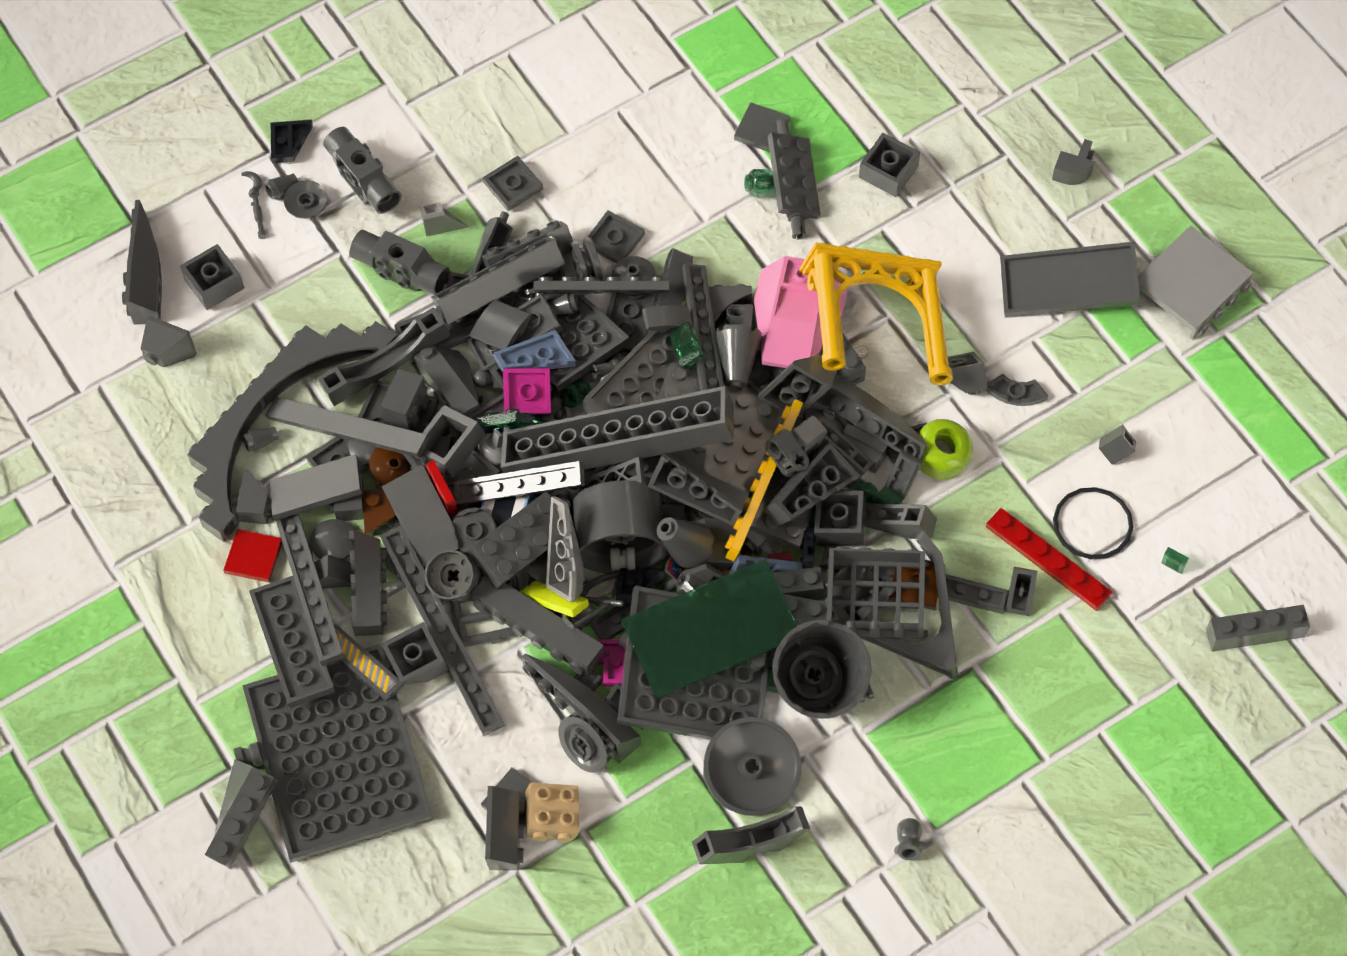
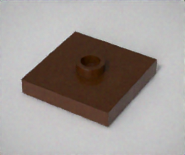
M925 560V563H929V569L925 570L924 608L935 610L938 599L935 567L931 561ZM897 568L895 569L893 582H896ZM902 568L901 582L919 583V569ZM901 588V602L919 603V589ZM896 590L889 596L888 600L896 601Z

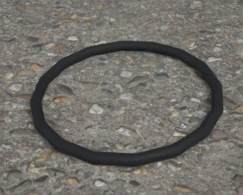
M1097 487L1079 488L1068 493L1057 504L1053 516L1054 531L1061 544L1073 554L1087 559H1105L1119 553L1130 541L1134 528L1131 512L1125 502L1111 491ZM1083 492H1098L1108 495L1117 501L1127 514L1129 525L1126 538L1119 547L1106 554L1090 555L1077 551L1066 543L1059 532L1058 516L1061 507L1069 498Z

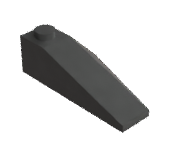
M431 345L413 355L421 376H424V380L451 409L466 416L480 408L470 364L458 350Z

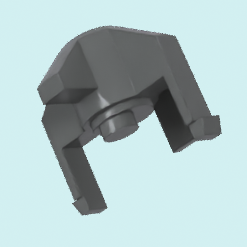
M703 564L686 569L680 574L677 580V593L688 595L694 602L713 610L717 602L704 596L709 589V581L714 575L729 583L733 580L729 573L727 575L708 564Z

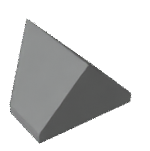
M441 202L419 207L426 237L469 227L444 209Z

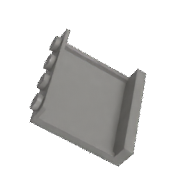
M1190 225L1138 275L1140 294L1143 292L1192 330L1190 338L1193 340L1198 334L1203 335L1209 328V323L1212 320L1217 321L1222 316L1224 309L1227 306L1231 307L1237 301L1238 295L1241 292L1246 293L1252 285L1253 272Z

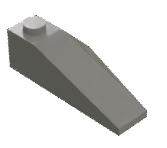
M553 496L551 497L546 588L570 602H575L583 591L584 567L568 503Z

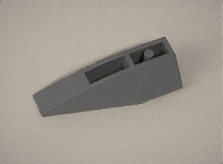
M135 200V207L131 211L133 222L130 229L131 237L127 271L123 272V284L126 286V289L122 292V303L126 305L127 316H131L134 325L146 324L148 316L161 320L162 274L158 248L148 217L140 200Z
M526 653L522 656L524 672L531 678L534 676L539 681V687L546 694L550 692L555 697L554 701L560 709H566L572 716L576 714L580 717L585 716L588 722L592 721L594 727L599 728L600 734L605 736L604 742L609 744L607 749L610 751L608 757L611 760L615 758L621 763L641 745L640 735L631 726L617 724L618 713L590 688L549 663Z

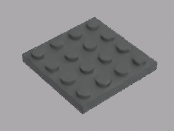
M584 295L577 296L580 310L576 311L575 314L555 315L563 328L557 333L575 359V367L550 369V384L557 392H560L591 371L592 365L603 363L631 343L630 337Z

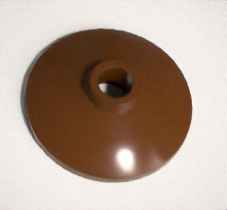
M378 447L373 451L369 460L371 475L382 486L411 471L410 468L412 467L402 453ZM390 460H396L398 463L397 467L391 466Z

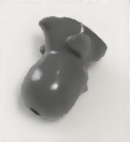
M906 818L897 825L899 844L894 848V853L904 860H917L920 857L921 850L929 847L926 842L920 841L922 826L916 819Z

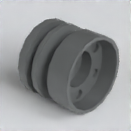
M454 550L440 551L432 556L426 565L424 573L426 585L431 593L439 598L456 602L468 600L472 597L471 593L482 581L481 569L473 558L468 554ZM454 572L459 573L458 581L453 580L455 578L453 575Z

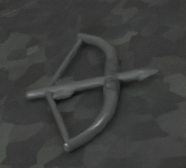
M620 572L601 575L583 586V591L579 596L587 598L589 603H595L600 608L574 624L569 621L568 615L562 614L563 622L571 630L575 631L577 626L609 606H624L623 601L615 600ZM615 579L611 597L602 596L595 598L586 596L594 586L604 581Z

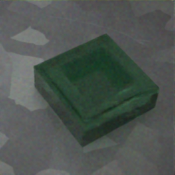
M1168 547L1161 563L1182 574L1189 558Z

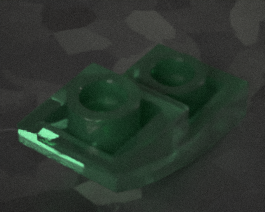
M685 322L670 334L673 349L682 368L688 369L704 357L697 344L699 339L690 322Z
M860 479L855 484L854 491H864L866 503L902 504L901 496L896 491L889 490L886 486L878 492L872 483H866L863 479Z

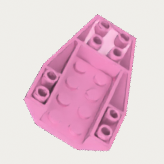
M784 256L761 269L754 297L757 329L762 332L760 342L762 365L787 368L795 360L818 355L823 347L817 292L808 290V275H803V272H800L799 269L805 259ZM834 279L835 290H837L841 283ZM848 289L843 291L840 296L839 306L841 317L843 315Z

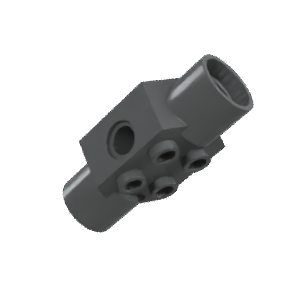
M342 126L332 130L325 137L323 146L332 156L342 178L363 204L369 202L377 213L384 214L394 209L400 202L402 194L387 175L383 173V165L378 158L374 159L371 156L369 147L355 138L347 127Z
M362 229L355 235L350 246L349 255L351 258L372 267L382 279H390L402 288H410L414 291L421 289L435 295L443 291L450 274L449 267L435 262L424 247L386 230L380 236H377Z

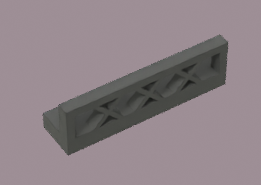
M638 456L586 478L585 486H582L581 490L583 491L593 486L598 481L600 483L610 482L615 474L620 475L617 481H635L649 484L651 478L645 476L643 458ZM636 466L637 475L631 478L627 477L628 474L626 472ZM571 505L569 510L570 514L573 515V507Z

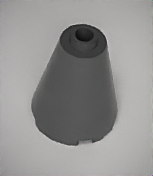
M732 324L723 326L721 331L719 328L717 329L716 339L724 384L729 386V388L740 391L748 384L762 338V332L755 328L754 332L749 330L747 325Z
M665 518L658 524L657 535L674 561L681 567L694 568L705 564L713 553L712 545L713 542L715 543L712 531L704 524L675 518Z

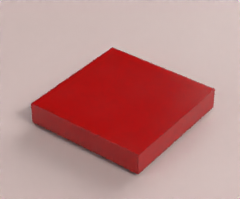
M432 460L426 463L429 476L449 515L454 517L459 513L455 499L435 461Z
M237 529L223 569L224 573L269 583L283 543L282 539Z

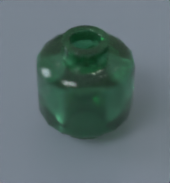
M751 169L744 178L745 191L752 197H770L775 189L773 172L770 169Z

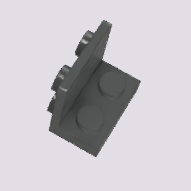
M843 566L833 575V580H851L852 566ZM856 566V581H874V574L868 567ZM826 581V582L824 583V586H825V588H826L827 590H828V581ZM833 586L834 597L837 600H850L851 586ZM856 586L855 601H873L874 587ZM878 587V601L883 602L896 589ZM842 606L850 617V606ZM855 607V620H863L873 611V607Z

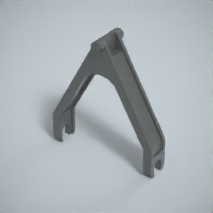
M922 530L915 536L918 538V545L925 551V554L935 567L941 617L939 633L931 641L916 645L899 638H860L944 674L950 679H954L958 676L943 556L929 536ZM832 606V614L837 620L850 621L849 615L842 606Z

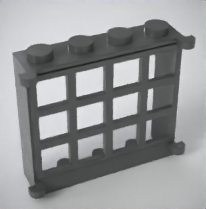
M841 546L829 548V559L824 560V565L829 567L827 620L847 626L859 637L923 639L928 636V631L924 630L925 570L929 569V563H925V551L917 549L904 551L892 548L874 550L867 547L848 549ZM834 566H852L851 580H833ZM856 566L874 567V581H856ZM879 567L897 568L896 582L879 581ZM902 568L919 569V583L901 582ZM833 586H851L850 600H832ZM856 586L874 587L873 601H855ZM878 587L896 588V602H879ZM901 588L919 589V603L901 602ZM832 606H850V621L832 620ZM855 607H873V622L855 621ZM878 607L896 608L895 622H877ZM901 608L919 609L918 623H900Z

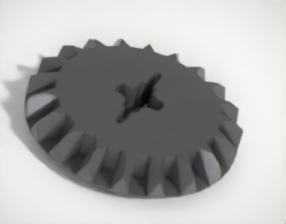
M578 714L570 715L561 721L558 729L559 740L569 759L584 771L590 773L602 771L610 761L608 757L610 751L607 749L609 744L604 742L605 736L600 734L599 728H595L592 721L588 722L585 716L580 717Z

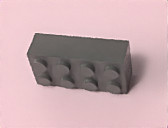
M547 491L474 544L468 551L496 589L548 551L551 497Z

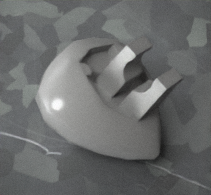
M508 426L504 427V431L510 430ZM494 430V433H485V436L478 444L480 455L491 464L497 466L501 465L503 432L500 433L498 430Z

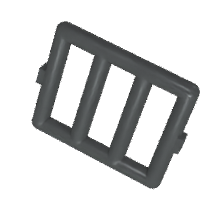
M454 573V574H453L454 577H455L453 580H455V581H458V580H459V578H458V574H459V573ZM515 575L508 581V585L520 592L517 575ZM472 597L459 602L450 600L456 631L464 647L489 641L491 644L499 643L502 638L516 636L511 627L467 637L466 624L492 619L493 617L486 611L485 613L476 612L462 615L460 604L473 601Z

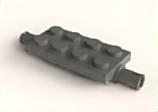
M778 119L776 121L778 133L771 132L767 136L778 213L787 215L788 221L791 222L792 238L796 239L797 236V239L800 240L806 237L804 220L806 218L817 219L821 215L809 138L792 136L789 120Z

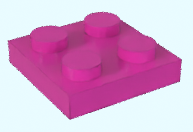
M550 368L503 369L504 416L551 414Z

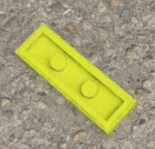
M534 581L520 591V593L539 605L571 617H575L589 606L587 598L579 596L575 602H570L546 588V584Z

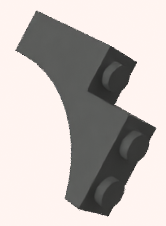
M743 284L735 286H709L715 331L726 319V310L729 306L736 304L752 305V286Z
M798 806L754 824L732 829L706 831L693 840L692 844L699 864L744 863L757 852L782 850L810 830V826L803 807Z

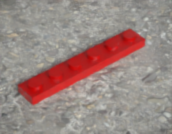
M1000 508L986 523L987 529L1095 611H1098L1111 596L1112 591L1004 509Z

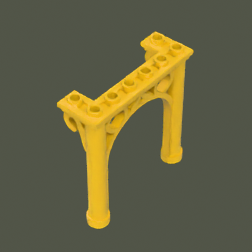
M815 242L799 269L800 272H803V275H808V290L815 291L818 295L824 353L822 355L823 368L829 371H836L846 365L839 306L841 293L854 285L877 284L901 293L917 308L923 323L930 382L938 386L950 383L953 380V375L948 363L937 273L942 266V262ZM838 267L850 269L854 276L848 277L844 275ZM900 276L908 277V278H907L906 281L903 283V282L901 281V279H900ZM834 279L841 283L837 290H835Z

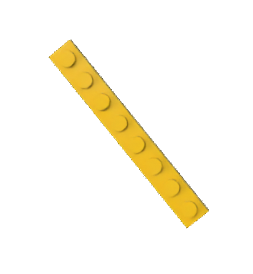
M795 399L791 407L786 405L781 416L782 419H785L783 425L778 424L773 436L783 429L791 432L803 402ZM767 451L765 454L769 457L767 461H762L757 471L761 476L759 480L754 479L749 490L753 494L751 498L747 497L742 510L745 513L743 517H738L733 529L737 530L735 536L730 535L725 545V548L729 549L725 558L733 562L740 552L777 465Z

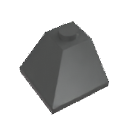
M148 316L140 347L146 362L151 365L158 364L166 367L196 356L197 352L188 330Z
M975 352L948 356L949 367L952 369L953 375L951 384L969 395L979 394L981 390L988 389L985 363Z

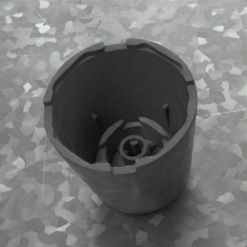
M812 620L793 628L778 645L773 660V678L781 698L798 713L817 719L834 718L853 709L867 692L872 672L868 650L860 637L847 626L829 620ZM808 670L811 673L816 672L817 677L814 678L816 682L813 679H808L807 675L810 674Z

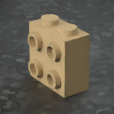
M530 782L525 791L526 838H533L534 841L555 839L560 843L574 841L579 833V786Z

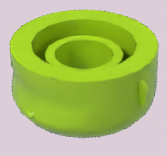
M936 419L924 425L918 434L928 444L921 460L923 462L920 471L931 478L939 480L950 479L960 474L970 461L973 450L972 440L966 429L953 420ZM943 441L947 443L951 448L952 454L943 453L938 449L935 442Z

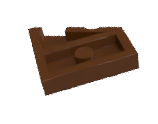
M383 488L362 491L364 534L369 536L374 534L373 531L384 524L388 525L397 517Z

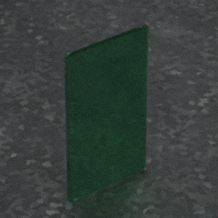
M766 559L621 619V624L624 626L656 699L777 648L782 639L793 628L797 627Z

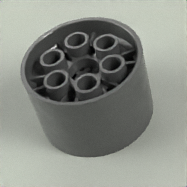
M611 481L593 485L578 493L573 499L572 507L574 530L583 567L594 572L606 574L620 572L621 569L619 571L611 570V548L618 547L620 550L627 547H635V568H649L660 562L666 555V548L657 535V526L663 520L660 492L647 487L648 484L640 482Z

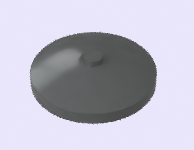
M746 717L726 724L711 738L704 754L703 774L710 793L723 807L737 814L757 816L780 808L790 799L800 780L801 758L794 740L781 726L764 718Z

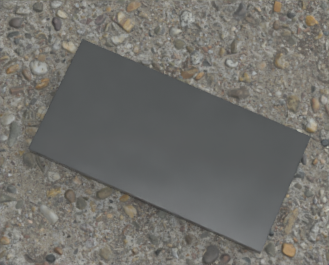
M1134 241L1000 256L1005 318L1141 304Z

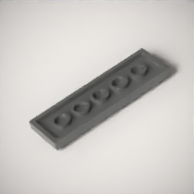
M290 576L250 590L249 593L289 708L334 693L335 689L326 665L322 666L319 661L294 577Z

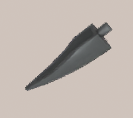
M502 211L499 217L488 220L476 253L471 276L486 268L482 255L486 254L488 249L496 246L500 248L507 244L506 242L513 230L506 223L509 218L507 212Z

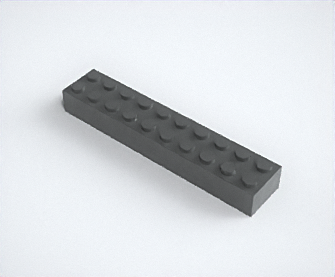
M726 386L503 431L501 469L504 473L580 461L583 462L584 470L626 462L638 456L646 458L661 455L662 453L666 454L734 440V403Z

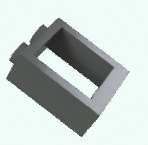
M443 405L422 432L427 434L430 440L421 457H415V459L424 466L427 465L426 463L434 460L441 475L446 473L453 477L485 436V432L477 421ZM448 426L463 432L444 458L430 452Z

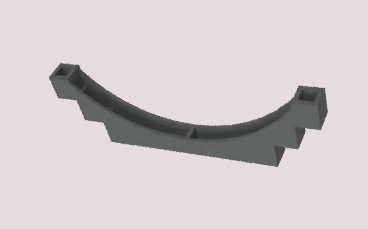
M377 321L368 326L362 336L342 323L336 329L333 328L327 338L307 325L297 331L289 344L280 349L278 356L264 367L263 372L257 378L250 382L243 394L236 397L233 405L220 415L219 420L214 426L209 427L205 431L204 437L198 443L192 445L187 454L191 465L204 473L196 478L193 485L196 495L209 504V506L203 508L199 516L202 527L223 542L238 527L239 524L231 508V480L236 456L243 442V434L247 433L258 416L275 397H278L293 384L325 368L369 357L397 338V334Z

